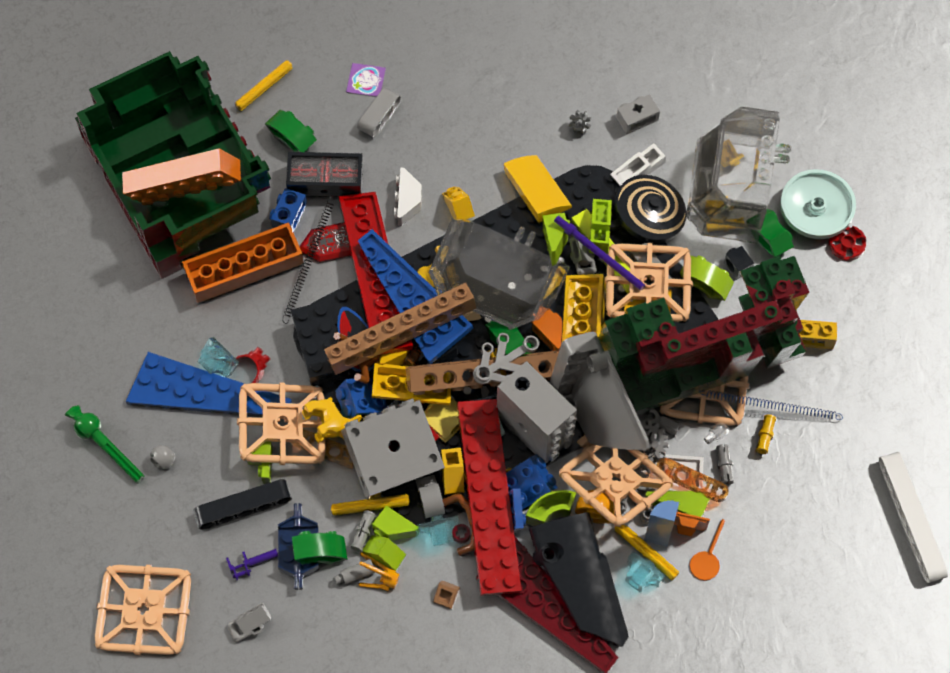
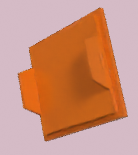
M677 512L674 525H677L678 534L692 537L696 530H707L710 519Z

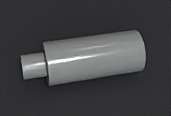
M371 559L363 561L364 563L373 566ZM358 563L341 570V574L334 578L337 584L342 582L348 584L375 572Z

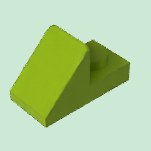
M265 442L252 454L272 455V442ZM247 461L248 465L258 466V477L262 478L263 484L271 482L272 463Z

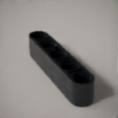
M280 479L199 505L193 509L198 528L205 530L290 502L292 496L287 481Z

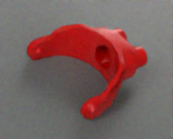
M257 347L248 354L237 356L230 361V365L234 366L240 360L251 358L257 366V375L252 383H258L263 378L264 370L270 361V357L266 354L263 355V350Z

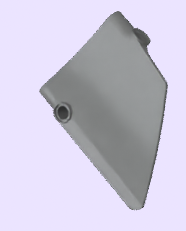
M588 332L565 339L561 344L549 383L577 409L576 420L581 426L588 442L616 449L648 450L649 441L612 362L611 355L608 351H604L596 332Z

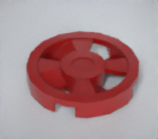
M855 226L847 227L842 233L829 239V249L839 259L845 261L858 259L865 252L866 236ZM856 239H861L862 246L855 245ZM852 250L853 256L847 257L846 251Z

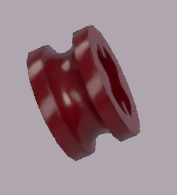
M458 524L453 528L452 536L454 541L464 544L469 540L470 529L467 525ZM458 530L466 531L463 538H460V535L457 536Z

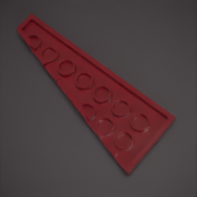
M515 537L522 591L520 593L498 594L497 596L599 671L608 673L619 657L601 637L578 629L551 578L541 566L534 562L527 548Z

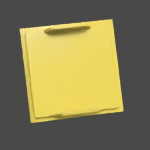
M452 397L450 405L430 404L424 411L429 426L445 443L460 430L457 402Z

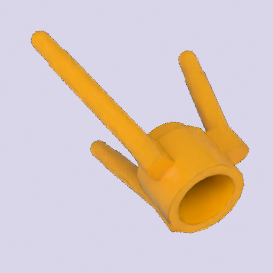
M361 552L360 555L366 560L371 559L373 564L384 570L382 571L364 562H359V565L382 575L380 582L383 585L372 583H359L358 585L360 587L377 588L389 591L390 588L395 589L400 574Z

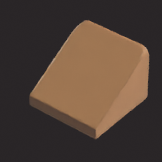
M441 581L433 602L452 609L460 587Z

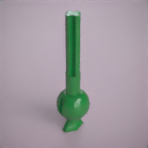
M79 405L71 407L65 413V416L75 421L74 430L80 438L86 440L93 439L136 483H139L145 477L100 431L102 425L98 416L89 412L83 414Z

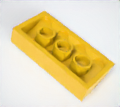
M537 155L524 156L503 163L505 174L538 223L543 221L542 215L561 213L572 208V205Z
M603 274L566 275L562 342L569 337L588 332H596L599 337L604 324L606 284Z
M374 364L372 398L400 401L414 399V402L420 400L421 403L450 405L451 388L444 389L445 392L433 393V390L425 391L423 395H414L413 392L407 389L406 367L409 366ZM450 372L445 373L443 376V381L448 382L451 379ZM431 374L426 375L424 377V383H431Z

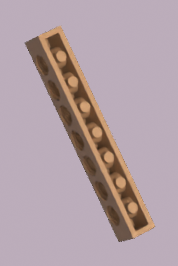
M463 283L324 349L335 375L477 309L474 296L468 285Z
M559 351L523 354L510 363L522 365L527 361L541 376L546 378V380H550ZM496 357L489 358V365L495 362ZM481 359L406 367L407 389L413 392L414 395H423L425 391L433 390V393L445 392L444 389L452 388V391L464 390L465 386H471L472 389L483 388V384L477 383L473 378V371L477 366L481 365ZM544 362L546 367L542 372H540L538 370V366L540 363ZM501 369L495 371L494 373L501 375ZM469 370L470 377L467 380H463V372ZM508 371L505 376L511 375L513 372ZM450 372V381L444 382V374ZM431 374V383L425 384L424 377ZM490 381L487 384H490L491 387H495L500 385L501 383Z

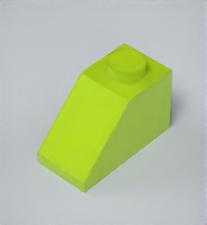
M387 505L372 523L373 533L376 536L386 537L391 541L417 537L419 534L418 526Z

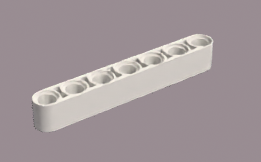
M900 452L879 457L880 469L925 581L930 583L947 578L948 571Z

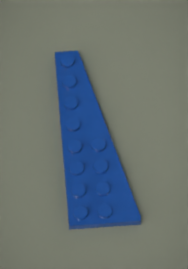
M373 229L358 240L359 246L399 314L440 295ZM461 315L414 339L427 362L432 364L473 329V325Z
M148 352L126 399V403L128 405H144V407L160 406L166 409L171 407L183 408V410L217 411L223 412V414L239 413L240 387L245 383ZM255 391L265 402L279 403L278 394L267 391ZM247 396V416L249 414L262 415V408ZM285 397V403L291 404L292 399Z

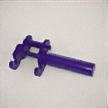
M276 549L247 559L243 551V564L235 567L231 565L228 557L226 560L231 574H235L233 578H236L238 581V577L246 574L250 576L249 572H251V569L248 570V567L278 557ZM245 566L246 570L236 573V569Z

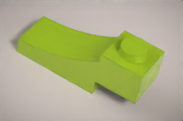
M593 199L590 241L608 254L612 200Z

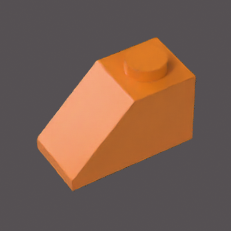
M548 309L532 322V331L551 351H559L562 339V318L558 313H553Z

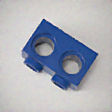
M285 188L283 193L279 194L276 202L277 206L275 209H272L269 219L271 220L272 228L289 222L294 233L307 205L305 194ZM281 217H287L285 220H280Z

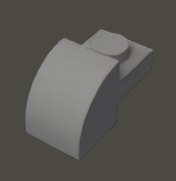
M435 475L415 479L425 517L429 518L445 514L440 488Z

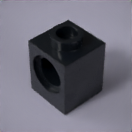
M743 246L737 249L732 248L726 253L724 263L736 280L742 277L741 270L754 266L753 260Z

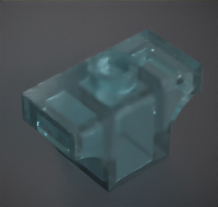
M214 337L208 339L200 352L202 355L197 361L210 374L219 373L226 378L233 374L239 364V361Z
M443 515L431 517L429 522L417 525L419 532L427 533L431 538L432 545L436 546L453 542L452 530L455 525L459 524L458 515L443 518Z
M634 551L628 556L627 563L631 570L627 573L625 581L641 593L647 586L654 585L659 587L663 583L665 575L655 568L656 566L652 561L643 559Z

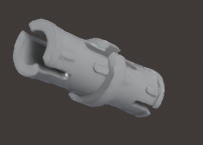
M723 444L716 446L719 461L717 468L720 469L721 484L726 485L727 482V485H731L734 483L731 469L733 462L730 460L729 445L724 444L723 447Z
M368 510L363 512L359 526H356V534L350 546L351 549L358 552L363 551L367 536L371 534L370 529L376 517L375 513Z

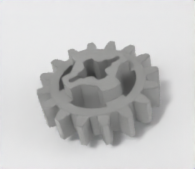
M641 421L644 431H648L646 432L648 440H651V444H649L650 449L646 453L653 450L652 452H655V455L649 459L654 463L653 459L657 456L660 461V454L666 455L664 448H669V444L664 442L669 440L668 435H663L665 429L659 430L658 423L652 426L651 421H649L648 425ZM657 435L661 440L660 445L655 441Z

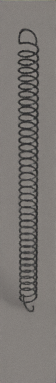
M327 200V203H326V206H325V207H328V208H330V209H333L332 207L327 206V204H330V205H332V206H334V204L328 203L329 200ZM306 262L303 263V266H302V267H305V268H307V269H310L309 267L304 266V264H307V265H309V266H311V264H308V263H306ZM301 275L298 276V279H297V280H301V281L305 282V280H302V279H300L299 277H303V278H305V279H306V277L301 276ZM295 291L292 292V295H291V296H295V297L299 298L298 296L293 295V293H296V294H299V295H300V293L295 292ZM289 304V305H287V308H286V309L292 310V309L289 308L288 306H292V307H295V306Z

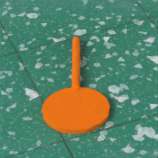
M724 519L719 524L709 551L698 552L690 561L692 574L700 580H711L719 572V560L712 552L725 523Z

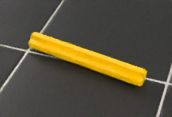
M288 60L284 61L235 102V106L240 111L246 108L293 68L292 64Z
M402 494L335 503L331 505V512L333 515L364 512L365 510L384 509L386 505L390 508L408 506L409 496Z
M626 524L620 527L615 526L614 530L669 579L674 580L678 576L679 571Z

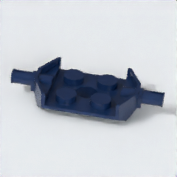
M297 503L294 504V515L278 524V569L286 575L293 576L295 590H298V582L299 590H302L304 576L312 574L319 568V563L302 565L294 558L292 537L298 536L303 531L318 533V523L302 515L301 503H298V506Z

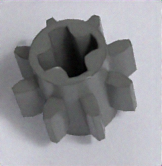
M577 110L575 112L576 116L571 115L569 117L573 120L569 123V126L574 128V133L581 131L583 134L585 128L589 129L591 127L588 122L592 118L586 115L587 111L580 113ZM579 119L582 120L581 124H578Z

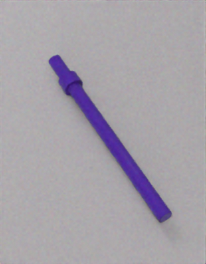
M560 216L555 218L554 222L562 227L567 235L577 239L641 291L645 287L643 282L581 234L576 226L572 223L569 224Z

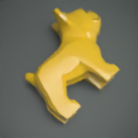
M331 397L309 401L302 410L305 420H309L311 416L321 417L322 424L317 427L318 432L314 435L318 444L324 438L338 436L343 438L341 430L345 428L344 425L356 419L360 422L362 416L358 415L351 419L343 417L334 402H332L333 399Z

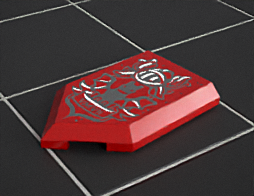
M344 222L325 226L326 228L319 227L325 231L317 228L311 229L299 246L303 254H308V256L319 263L352 256Z

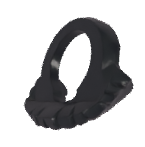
M483 384V386L490 388L488 396L479 398L475 394L477 389H472L468 401L496 399L497 390L495 387H491L490 384Z

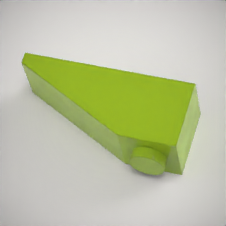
M565 212L542 215L543 232L552 266L557 264L568 240V235L564 232V229L554 222L555 218L560 216L570 224V219H566Z
M647 491L645 498L655 491ZM668 491L651 505L656 506L664 501L679 502L677 512L703 517L710 499L701 492Z

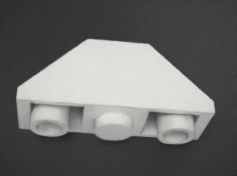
M400 168V175H396V186H399V191L395 192V202H398V208H394V219H398V226L404 225L421 211L422 185L405 168Z

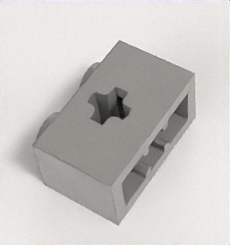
M649 94L640 96L631 103L622 104L617 108L616 118L625 133L629 134L658 121L660 110Z

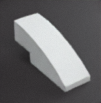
M653 143L642 153L638 152L610 175L621 186L627 179L633 176L650 174L666 162V156Z

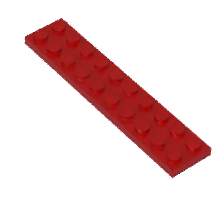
M376 191L339 196L340 208L368 328L399 314L358 243L360 238L373 229L388 244ZM412 339L382 354L413 350Z
M497 400L457 402L480 596L520 593L522 589Z

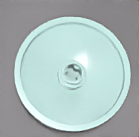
M813 169L798 173L787 182L781 195L780 208L783 218L794 231L809 238L826 239L842 233L850 225L856 210V199L851 187L840 176L826 170Z

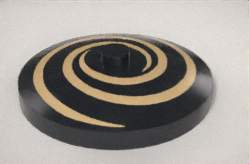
M652 175L633 176L620 186L615 195L614 210L619 223L629 234L641 241L648 243L670 241L679 234L685 225L687 211L684 200L676 188L664 179Z

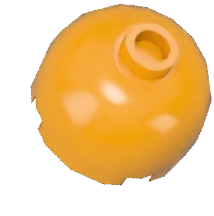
M605 493L597 496L595 499L614 515V504ZM581 496L579 497L575 508L576 514L589 512L590 517L593 518V523H611L590 504L587 505Z

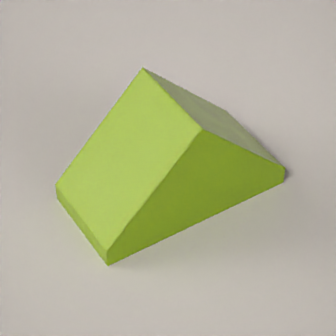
M376 535L370 537L362 551L397 571L406 557V553L389 538Z

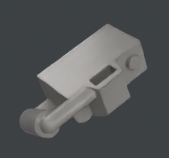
M574 237L569 239L572 251L570 258L575 264L577 274H595L597 271L594 261L595 254L589 253V249ZM589 264L591 265V267H588V268H581V267H580V265H582V266H588Z
M261 603L239 615L236 619L229 622L227 626L233 640L239 642L252 634L256 635L263 631V624L271 619V614L264 603ZM236 624H238L243 634H239Z

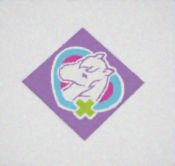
M352 63L346 92L378 96L382 89L386 68Z

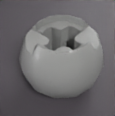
M158 445L150 453L151 462L159 469H167L174 463L175 454L167 446Z

